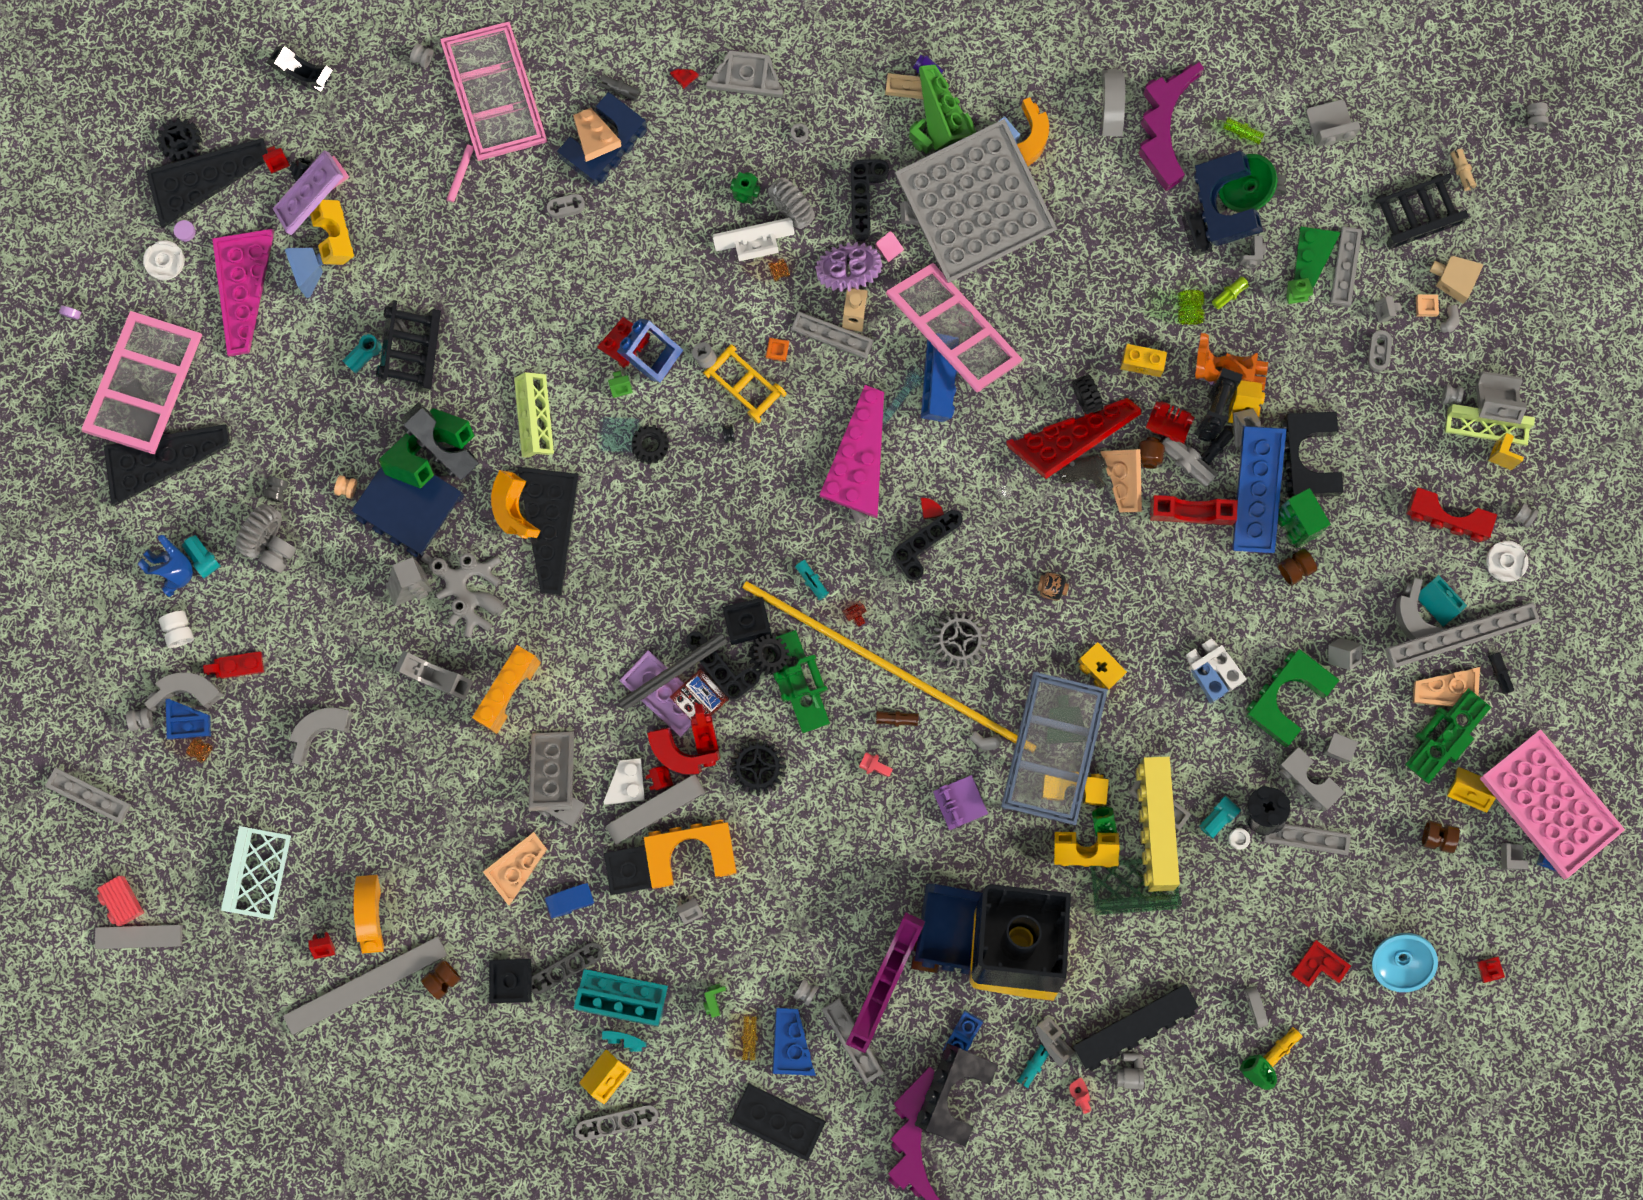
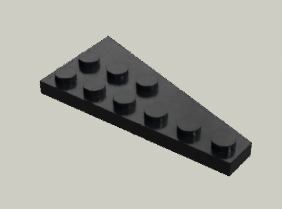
M264 138L146 170L161 228L163 229L265 163L262 155L267 154L268 151Z
M223 424L162 435L155 454L119 443L104 445L111 505L114 507L231 446L228 426ZM151 437L140 440L150 442Z
M517 467L519 477L526 481L522 494L527 521L540 530L537 538L531 537L540 593L562 596L579 474Z

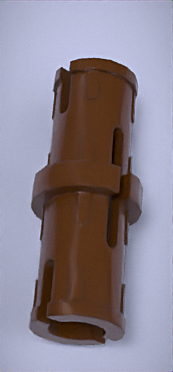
M895 710V712H876V724L895 725V727H899V725L918 726L919 713L900 712V710Z

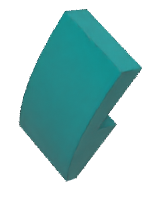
M602 1031V1040L608 1039V1044L621 1043L620 1039H624V1048H629V1052H641L642 1047H647L646 1041L634 1035L618 1031Z

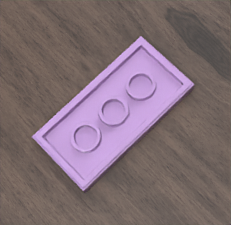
M325 150L273 207L286 233L290 235L298 229L344 177L330 153Z
M648 650L619 681L633 692L666 670L667 667ZM675 677L641 701L671 727L676 734L682 737L691 727V719L675 703L678 696H684L681 689L687 687L678 677Z

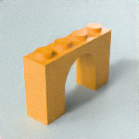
M516 645L472 718L497 734L508 717L505 714V710L510 698L525 678L531 680L541 664L538 658Z
M723 820L711 821L710 826L704 827L702 823L693 824L687 830H682V827L669 829V833L661 834V831L649 832L648 837H644L652 888L656 889L674 885L671 855L679 843L689 839L702 841L709 847L716 878L737 874L728 822L724 823Z

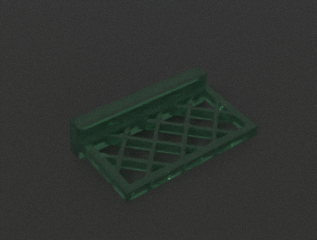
M1142 859L1119 860V866L1125 865L1131 871L1125 879L1114 872L1118 866H1115L1113 869L1104 866H1090L1094 915L1180 909L1182 901L1179 894V886L1174 890V894L1166 895L1162 891H1154L1150 896L1141 894L1138 890L1144 884V879L1136 869L1140 864H1143ZM1095 867H1104L1110 873L1102 881L1096 876ZM1132 873L1143 880L1136 889L1127 882ZM1111 875L1121 881L1116 890H1113L1105 883ZM1123 884L1133 891L1128 898H1123L1117 893ZM1102 886L1112 893L1108 899H1098V890Z

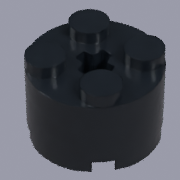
M1261 786L1250 795L1244 811L1250 829L1261 835H1269L1281 831L1290 814V799L1282 791L1273 787Z

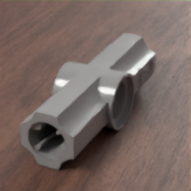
M1169 437L1162 442L1165 446V453L1175 461V465L1177 467L1180 466L1185 474H1190L1205 488L1218 475L1216 471L1202 460L1201 455L1194 448L1172 441Z

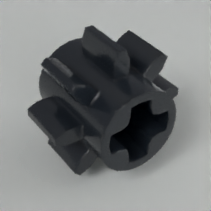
M298 158L296 162H291L289 171H291L295 181L311 166L312 161L307 158Z

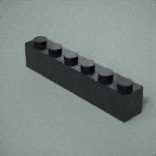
M1183 984L1071 1047L1083 1069L1089 1068L1090 1071H1093L1102 1066L1101 1061L1106 1058L1111 1061L1120 1056L1119 1051L1126 1047L1129 1051L1140 1045L1139 1040L1145 1037L1149 1040L1157 1036V1030L1163 1027L1167 1030L1175 1026L1177 1019L1183 1017L1185 1020L1195 1015L1194 1010L1199 1008L1188 986Z

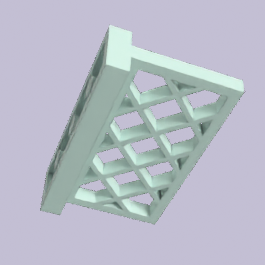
M239 826L221 911L274 919L291 835ZM252 833L262 835L266 842L255 849L251 844ZM265 835H266V836H271V837H273V838H271L270 840H267V838L265 837ZM276 838L286 839L284 848L276 853L270 842ZM268 844L274 855L263 861L257 851ZM249 846H250V847L252 848V850H253V851H251L250 853H248V851H249ZM283 852L281 860L278 855ZM255 853L261 863L250 870L246 860L247 857ZM276 857L281 863L280 869L272 874L265 863ZM263 865L269 876L258 882L252 872ZM246 867L248 872L244 874V869ZM278 873V878H277V881H276V879L274 878V875H276V874ZM250 874L257 884L246 891L241 883L242 879ZM272 878L276 887L273 892L267 895L261 884ZM259 886L265 897L254 904L248 893ZM240 888H241L242 891L244 892V893H242L241 895H239ZM274 894L273 901H271L269 897ZM246 895L252 906L246 910L236 909L238 899ZM267 899L271 904L270 915L261 913L256 905ZM254 907L257 912H252L249 910Z

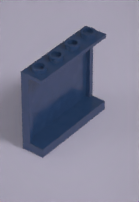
M380 467L351 511L356 515L354 519L363 525L366 523L371 524L374 532L381 536L384 533L390 536L389 541L398 547L401 544L406 546V551L417 557L418 555H424V551L456 503H461L465 496L460 490L436 475L420 489L385 475L382 467Z
M926 884L921 920L925 921V924L917 940L914 961L922 962V967L935 968V965H941V970L954 972V968L961 969L960 973L970 975L974 912L981 897V892L939 884Z

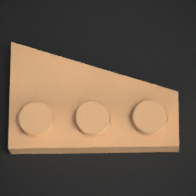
M592 108L573 115L586 162L621 147V140Z
M1140 449L1100 451L1102 458H1105L1107 474L1112 480V490L1119 512H1142Z
M1480 667L1415 681L1413 686V703L1453 707L1468 688L1479 696Z
M534 832L483 871L508 906L511 905L547 851L545 845Z

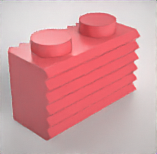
M117 876L97 888L99 892L97 898L101 905H106L109 911L107 917L113 925L123 926L144 914L125 876Z

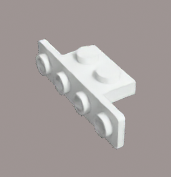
M785 218L713 234L715 250L722 251L736 247L739 261L779 253L776 238L794 235L793 221L791 218Z

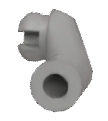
M976 731L969 738L984 751L995 750L1000 747L1002 742L999 735L995 734L993 737L984 738Z

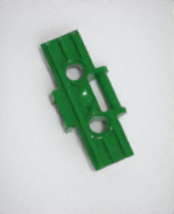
M796 630L777 636L776 639H783L780 642L781 644H787L784 648L785 650L789 649V653L786 655L795 657L798 660L796 666L788 667L785 665L779 670L780 673L776 672L773 674L774 680L777 681L782 694V702L791 701L802 734L829 725L830 722L820 694L828 691V688L824 686L815 661L817 659L816 655L805 656ZM808 664L817 688L812 691L809 690L801 666ZM803 696H810L813 700L811 706L803 707L800 703Z
M1469 688L1448 712L1438 707L1434 717L1420 733L1417 732L1415 735L1422 744L1405 763V766L1429 784L1449 759L1452 763H1455L1465 749L1474 741L1475 738L1470 733L1492 707ZM1458 714H1463L1467 718L1465 726H1460L1456 722ZM1444 718L1448 722L1445 726L1446 729L1434 741L1429 739L1428 736ZM1431 747L1436 748L1441 753L1438 758L1431 756Z

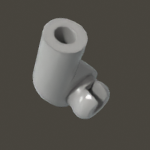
M1457 305L1447 307L1449 318L1446 322L1440 324L1441 332L1451 333L1459 325L1460 319Z

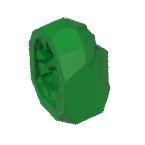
M1106 806L1092 811L1096 837L1097 833H1117L1113 808Z
M1261 1055L1249 1056L1242 1062L1239 1068L1244 1077L1263 1090H1271L1277 1083L1274 1069Z

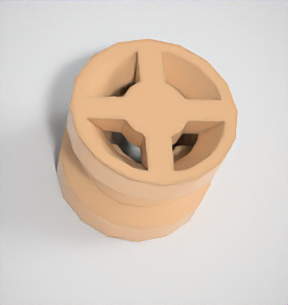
M339 475L335 484L334 494L337 496L345 495L347 498L352 499L357 487V479L351 478L349 480L345 476Z

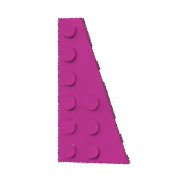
M273 229L212 238L226 349L229 357L250 353L275 232Z
M865 385L819 495L823 499L878 519L884 392Z

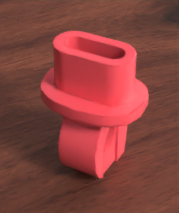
M867 752L859 765L860 768L867 771L866 774L868 775L874 770L889 777L893 770L878 762L879 757L877 754L873 756Z
M1080 1077L1070 1084V1094L1076 1100L1074 1102L1075 1105L1080 1106L1083 1114L1091 1111L1088 1103L1090 1096L1085 1082ZM1081 1089V1092L1076 1093L1075 1090Z

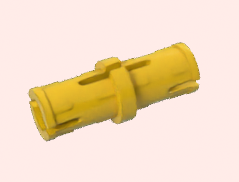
M1292 1027L1284 1037L1275 1042V1045L1263 1058L1274 1067L1285 1054L1288 1055L1290 1053V1049L1303 1036Z

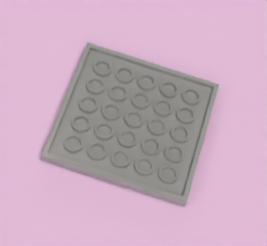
M1005 119L894 173L948 283L1058 230Z

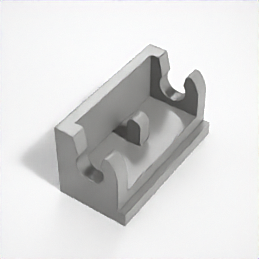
M1253 408L1233 413L1234 444L1240 452L1243 426L1261 427V421Z

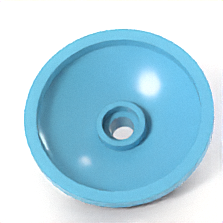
M1399 933L1386 938L1377 946L1372 956V969L1376 979L1384 987L1396 992H1412L1424 987L1433 979L1438 967V957L1432 944L1424 937L1413 933ZM1401 954H1406L1403 958L1399 957Z

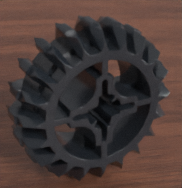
M759 739L755 740L756 745L752 746L751 740H748V748H745L743 744L740 745V748L743 750L742 753L738 750L734 751L738 759H730L731 762L736 763V765L729 766L730 770H736V773L731 774V778H739L734 783L736 786L743 783L740 789L742 792L748 787L749 795H752L753 789L756 790L757 796H760V790L764 789L765 795H768V787H771L773 791L776 790V787L773 785L774 782L778 785L782 784L778 776L785 777V773L780 772V769L784 770L787 768L786 765L780 764V762L785 761V757H777L781 753L780 749L773 752L775 748L774 743L768 748L767 740H764L763 746L760 745ZM754 751V760L751 763L741 765L743 758ZM761 751L771 755L775 764L763 762ZM757 757H759V762H761L760 765H764V768L760 769L759 778H757L756 770L750 768L756 766ZM775 770L773 777L766 783L761 784L763 773ZM741 771L753 773L755 784L746 781Z

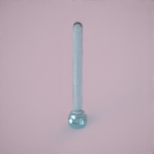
M910 371L905 377V386L883 414L882 429L910 391L919 387L923 382V379L913 371Z

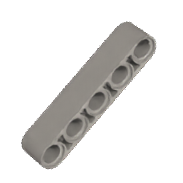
M693 775L609 823L606 829L615 845L621 844L622 840L633 837L641 829L652 826L660 818L669 816L676 812L677 808L688 805L695 801L696 797L705 795L706 792L697 776Z

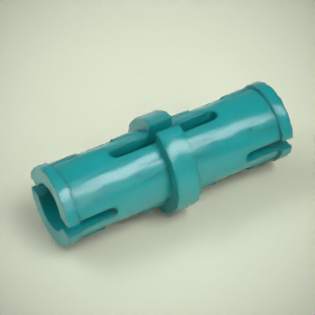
M806 560L801 561L795 566V569L805 580L804 584L806 587H810L819 601L829 594L819 580L820 576L813 572Z
M1039 1045L1031 1060L1026 1062V1068L1016 1080L1022 1084L1027 1077L1023 1085L1026 1088H1029L1036 1074L1041 1072V1066L1049 1056L1047 1050L1040 1056L1045 1048L1042 1045Z

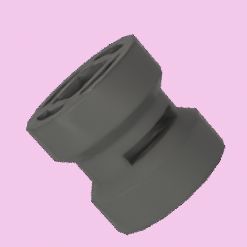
M269 476L267 480L269 486L264 490L262 496L266 499L282 503L284 499L283 490L287 489L289 483L285 480Z

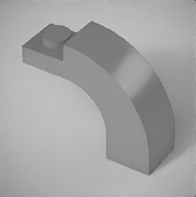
M1117 69L1102 70V136H1123L1125 75Z
M1417 578L1412 579L1410 583H1406L1403 592L1406 596L1401 595L1396 601V616L1399 626L1410 640L1445 630L1428 624L1420 616L1417 602L1423 580Z
M405 651L402 652L395 667V671L404 674L408 678L462 700L466 699L473 683L472 680L458 673L438 667Z
M182 672L174 673L158 680L155 684L160 690L152 692L144 704L149 710L156 712L166 703V699H171L180 693H191L204 707L209 709L224 694L214 683L197 674Z
M324 708L304 717L296 725L289 739L297 743L291 752L292 763L305 766L310 744L319 733L327 730L348 733L353 713L339 708Z

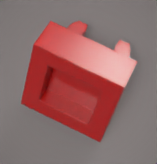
M275 146L267 148L268 153L262 155L271 174L290 166L282 148L276 149Z
M666 766L655 767L649 770L650 774L645 777L653 781L654 785L649 787L650 790L666 789L673 786Z
M328 932L324 933V938L319 939L314 934L313 940L308 941L309 950L314 959L335 955V946Z
M1499 957L1476 962L1483 983L1505 978Z

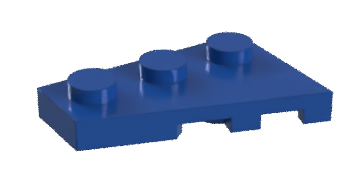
M776 1008L772 1074L816 1076L798 1009Z

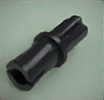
M1225 428L1214 441H1210V446L1201 455L1202 460L1206 461L1207 465H1210L1214 458L1224 451L1223 448L1234 437L1232 431Z
M1501 652L1487 656L1494 671L1493 677L1496 676L1502 693L1508 694L1513 692L1514 687L1508 674L1510 670L1506 668Z

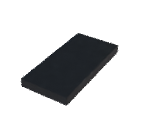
M748 1083L730 1121V1124L807 1162L826 1123L825 1120Z

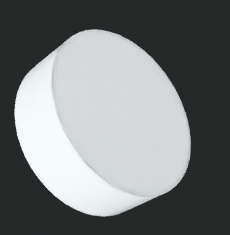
M1236 828L1230 832L1228 842L1232 848L1241 850L1249 845L1250 835L1245 829Z

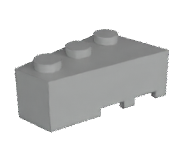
M413 557L394 564L390 571L391 576L387 578L388 582L385 584L394 607L414 598L417 600L426 598L428 593L432 591L424 569Z

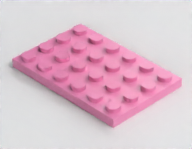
M1541 729L1480 777V780L1564 880L1569 878L1625 830Z

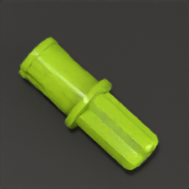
M1240 276L1230 286L1224 287V291L1212 301L1213 306L1216 309H1220L1230 300H1235L1239 293L1249 287L1248 281Z

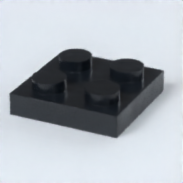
M763 597L722 607L731 645L759 639L768 634L772 636Z
M645 846L604 853L611 896L652 888Z
M531 959L489 960V1003L532 1002Z

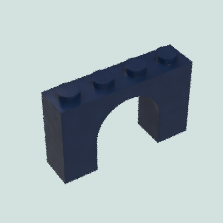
M610 92L596 105L597 114L617 129L618 138L621 140V147L586 162L582 146L569 137L557 151L558 157L594 186L606 181L609 175L608 172L612 168L618 167L624 153L628 154L633 149V143L637 138L641 139L647 132L646 120Z
M1238 151L1195 165L1196 173H1194V179L1196 184H1199L1200 192H1198V198L1200 203H1203L1204 211H1202V217L1204 222H1207L1208 230H1206V236L1208 241L1219 246L1262 233L1263 228L1260 214L1254 208L1233 215H1222L1219 213L1216 205L1218 192L1226 183L1251 175L1247 155L1242 151Z

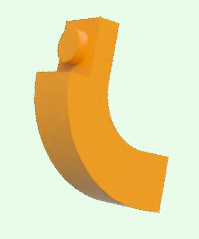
M1030 97L1022 101L1021 108L1031 127V134L1025 141L1017 144L1027 167L1040 157L1045 149L1049 134L1047 113L1039 114L1037 104L1033 103Z
M499 470L491 493V506L497 524L506 534H515L525 539L528 537L537 538L540 530L526 521L519 510V497L526 481L513 472Z
M378 875L356 876L354 923L357 942H360L362 954L384 951L379 921L381 889Z

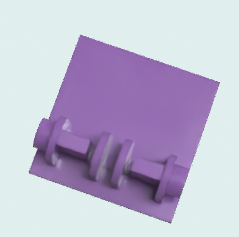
M972 775L933 791L949 830L988 814Z

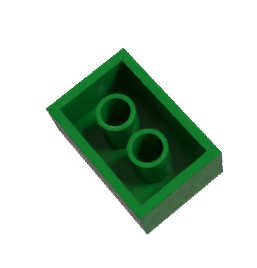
M1310 488L1288 499L1279 509L1278 524L1281 527H1285L1289 543L1295 545L1296 548L1319 537L1331 525Z

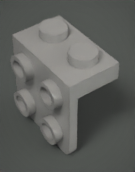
M1344 100L1311 107L1306 111L1317 147L1329 146L1343 140H1352L1361 129L1358 121L1351 122Z

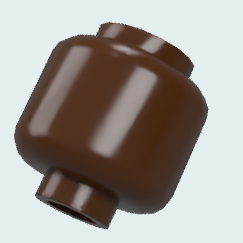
M1147 437V440L1139 443L1141 467L1156 469L1157 466L1163 463L1165 446L1159 442L1158 438Z

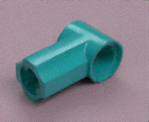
M371 334L363 335L359 340V344L342 361L357 374L373 356L381 352L382 345L375 336ZM374 341L373 348L368 350L366 348L367 344Z
M194 535L187 538L181 545L194 562L193 566L204 579L221 567V564L214 559L216 557L206 549L198 536Z
M1225 795L1213 807V811L1204 819L1199 827L1207 836L1213 839L1227 823H1230L1240 813L1241 809Z

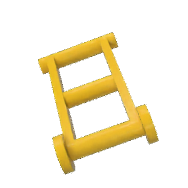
M730 344L720 354L715 364L707 368L703 374L708 379L712 376L749 410L747 414L759 424L762 421L760 416L780 395L785 397L787 393L777 383L772 386L735 353L737 349ZM730 356L748 371L733 387L715 373ZM754 377L772 392L757 408H754L739 394Z

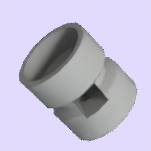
M273 535L267 544L269 549L262 552L258 561L282 574L287 566L286 560L291 559L297 549Z

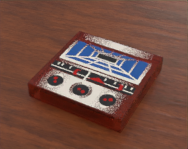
M701 669L670 696V699L690 720L692 716H696L694 705L702 704L704 714L710 713V716H712L729 701L727 696Z

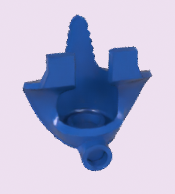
M159 535L158 539L167 552L155 555L148 548L143 555L152 564L164 562V564L150 567L142 558L139 560L138 565L145 574H156L165 577L166 580L162 590L168 597L174 595L175 590L183 588L190 582L193 570L190 560L164 535Z

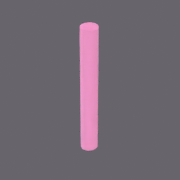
M467 145L447 196V201L453 203L455 201L474 150L471 145Z

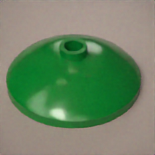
M1246 154L1251 175L1226 183L1218 192L1221 201L1230 210L1238 213L1252 208L1258 210L1266 205L1274 195L1278 182L1277 172L1274 165L1262 155Z

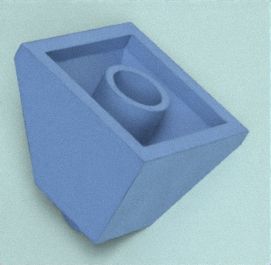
M313 248L285 249L298 288L306 298L311 297L323 273L321 265L324 264L322 263L320 253L317 254Z

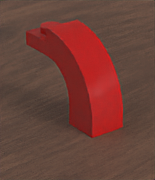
M671 727L647 733L651 749L657 759L675 772L699 774L702 772L701 764L704 767L714 766L716 761L720 759L719 750L699 755H689L682 752L674 742Z

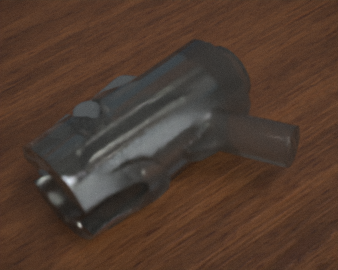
M1083 453L1058 471L1062 484L1080 482L1079 479L1085 478L1086 480H1092L1099 490L1106 486L1098 476V474L1103 472L1102 469H1105L1104 459L1099 457L1098 454L1087 456Z

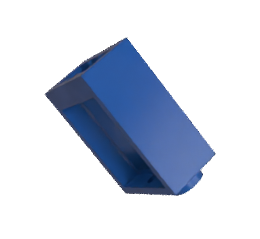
M640 318L633 324L629 335L621 341L617 352L650 380L661 383L683 352V349L651 321ZM648 330L666 345L651 368L632 353Z

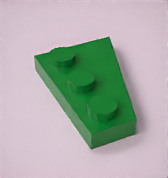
M1301 226L1299 228L1293 280L1308 278L1313 289L1341 232Z

